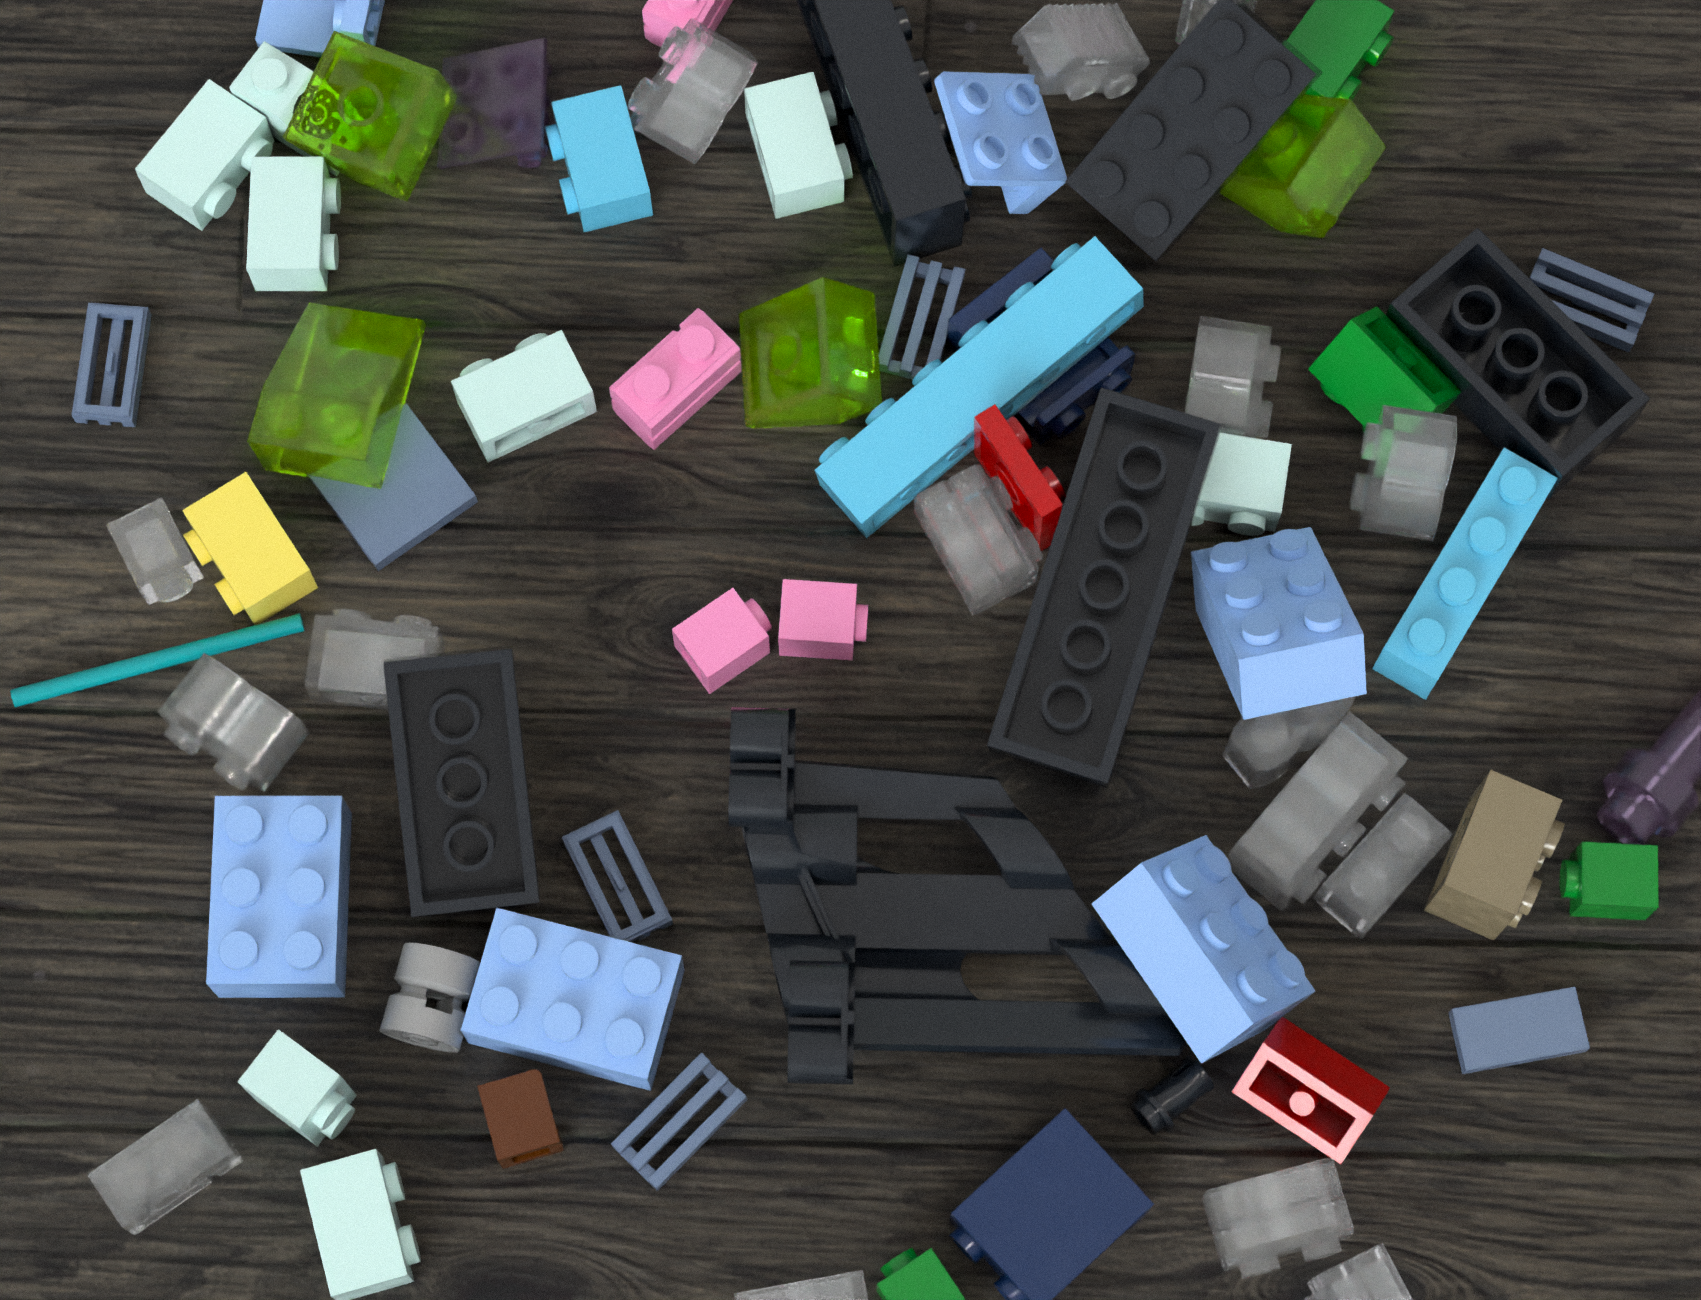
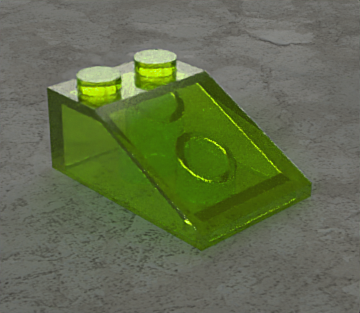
M309 303L263 385L247 442L266 471L303 477L311 475L381 489L402 408L406 401L426 327L424 320Z

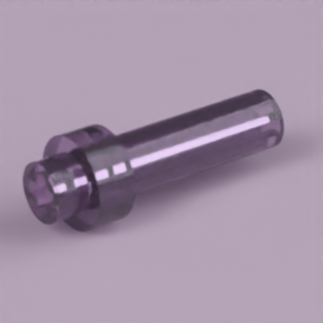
M1701 688L1649 751L1642 749L1628 750L1603 780L1604 791L1609 799L1599 809L1597 816L1602 826L1623 844L1645 845L1653 835L1671 837L1697 808L1699 800L1693 786L1701 778Z

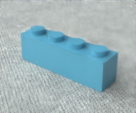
M1503 448L1382 649L1372 668L1373 670L1419 697L1427 699L1556 483L1557 477L1512 451Z

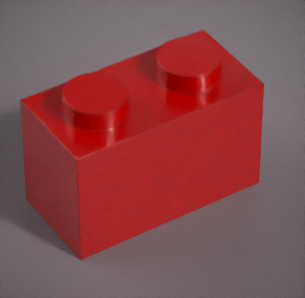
M1281 1017L1260 1046L1232 1090V1093L1339 1164H1342L1377 1111L1390 1087L1286 1018Z

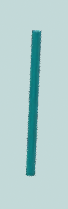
M299 613L10 690L14 706L19 707L305 631L303 620Z

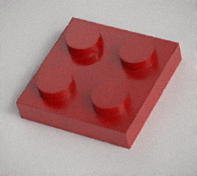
M996 404L974 417V455L1038 551L1041 552L1051 546L1063 508L1061 500L1066 498V494L1053 471L1048 466L1039 470L1027 452L1032 448V444L1020 422L1014 416L1006 420Z

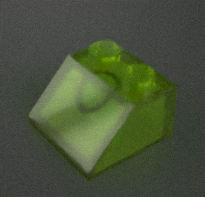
M333 31L283 138L313 157H324L327 165L352 180L408 202L453 108L457 95L438 70Z
M1304 94L1223 188L1220 194L1281 232L1323 238L1328 230L1337 222L1340 213L1358 187L1368 178L1372 167L1386 149V145L1351 99Z
M822 277L739 313L746 427L757 429L840 424L873 411L882 403L875 294L873 292Z

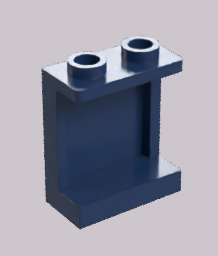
M1039 248L953 315L948 321L947 342L954 350L958 351L961 348L958 343L970 328L984 320L990 324L1006 311V301L1018 288L1028 282H1032L1036 286L1053 271L1051 265L1054 261L1042 248ZM1107 337L1025 407L1019 410L1014 417L1039 445L1043 444L1054 434L1059 439L1066 437L1084 421L1087 415L1084 410L1097 401L1101 387L1118 393L1126 389L1132 381L1130 374L1136 354L1128 345L1119 350Z
M1064 1108L951 1212L949 1221L956 1229L949 1236L971 1262L976 1264L984 1258L1000 1278L993 1284L1005 1300H1053L1128 1229H1131L1150 1211L1154 1203Z

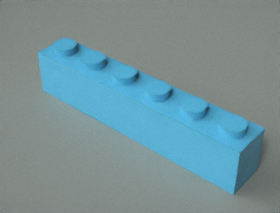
M1096 236L1082 247L1075 243L1065 249L1052 263L1051 269L1053 271L1036 286L1032 282H1028L1018 288L1006 301V311L990 324L984 320L970 328L960 339L958 345L961 348L943 363L936 359L927 364L914 377L912 381L914 387L898 401H895L893 398L883 401L866 418L865 422L868 426L850 441L847 437L838 439L822 453L819 458L821 465L815 469L820 486L866 538L872 535L974 449V417L996 404L1006 420L1014 416L1144 307L1143 288Z

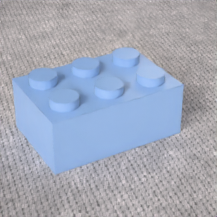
M1311 527L1297 530L1285 529L1273 535L1240 542H1222L1211 548L1191 552L1196 612L1243 720L1367 694L1364 633Z
M215 796L206 984L219 998L345 997L352 813L342 796Z
M1207 835L1141 862L1092 903L1099 916L1201 1063L1266 1030L1315 992V989L1305 976L1301 962L1284 947L1268 924V918L1263 908L1249 897L1232 873L1228 858L1211 843Z
M496 908L461 1032L469 1044L651 1091L685 971L682 955Z

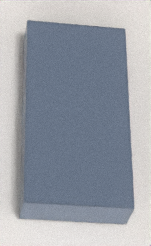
M1576 987L1453 1008L1448 1012L1462 1074L1578 1054L1590 1049Z

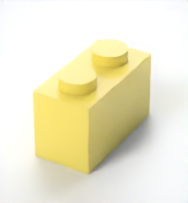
M247 472L182 510L192 527V530L183 534V537L202 566L213 560L224 578L214 585L233 615L245 610L254 625L261 624L318 589L310 569Z

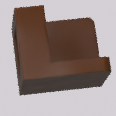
M529 1070L477 1086L495 1154L503 1169L565 1151L558 1126L553 1117L543 1077L539 1070Z

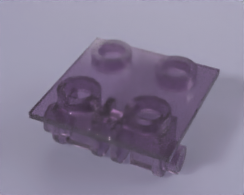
M546 38L443 58L438 168L444 169L513 155L518 157L517 163L521 167L537 168L541 166V159L548 154V146L544 143V125L549 122V113L545 109L550 105V97L546 94V77L551 73V64L547 61Z

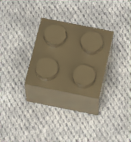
M1490 770L1467 802L1424 911L1493 941L1507 925L1516 928L1522 915L1527 916L1541 887L1542 880L1532 875L1534 871H1539L1545 857L1550 858L1563 832L1565 823L1555 819L1562 799Z

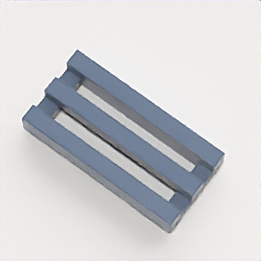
M1542 248L1529 277L1538 288L1572 301V304L1586 310L1597 311L1626 323V329H1622L1552 300L1587 336L1626 352H1630L1639 328L1644 321L1646 311L1654 296V293Z
M907 255L876 362L877 371L913 380L918 372L923 369V367L915 366L914 364L938 283L948 285L926 365L936 359L941 361L947 341L948 321L955 313L966 269L954 266L953 270L942 268V263L931 260L930 264L919 262V257ZM915 277L925 279L903 359L902 362L892 360Z
M88 303L72 409V417L76 423L88 424V420H96L100 425L112 426V422H121L124 427H136L152 316L148 307ZM103 318L112 319L100 405H91ZM127 320H133L121 407H114Z
M618 810L562 837L563 843L609 937L628 942L636 939L640 941L650 936L651 932L659 928L663 930L673 925V920ZM613 829L654 912V915L643 919L602 836V833ZM589 839L630 920L631 926L623 930L620 929L579 845Z
M701 1052L611 1145L658 1191L747 1101V1096L739 1088H736L720 1070L718 1071ZM703 1074L709 1081L637 1153L631 1146ZM720 1091L727 1099L655 1171L648 1162Z

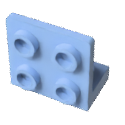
M263 0L255 41L258 47L265 41L281 52L371 65L385 0Z
M944 71L934 79L963 179L967 185L1001 186L1009 214H1029L1066 183L1067 176L1035 74Z

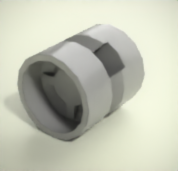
M404 943L394 976L395 981L401 986V990L389 996L379 1031L391 1038L419 1047L458 1053L464 1036L461 1032V1027L466 1014L461 1008L463 1003L470 1000L480 962L469 956L441 947L420 943ZM427 998L437 1001L434 1009L425 1007Z

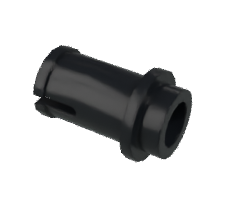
M1187 1056L1180 1065L1151 1089L1140 1088L1136 1092L1137 1100L1130 1105V1108L1137 1120L1151 1134L1156 1135L1162 1129L1169 1132L1174 1128L1173 1120L1206 1092L1213 1090L1214 1084L1204 1068L1196 1060L1193 1061L1192 1057Z

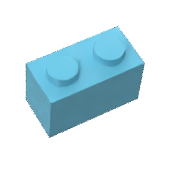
M621 85L553 101L552 108L555 124L545 126V131L553 161L565 159L569 177L559 179L567 214L579 212L584 232L653 216L650 189Z

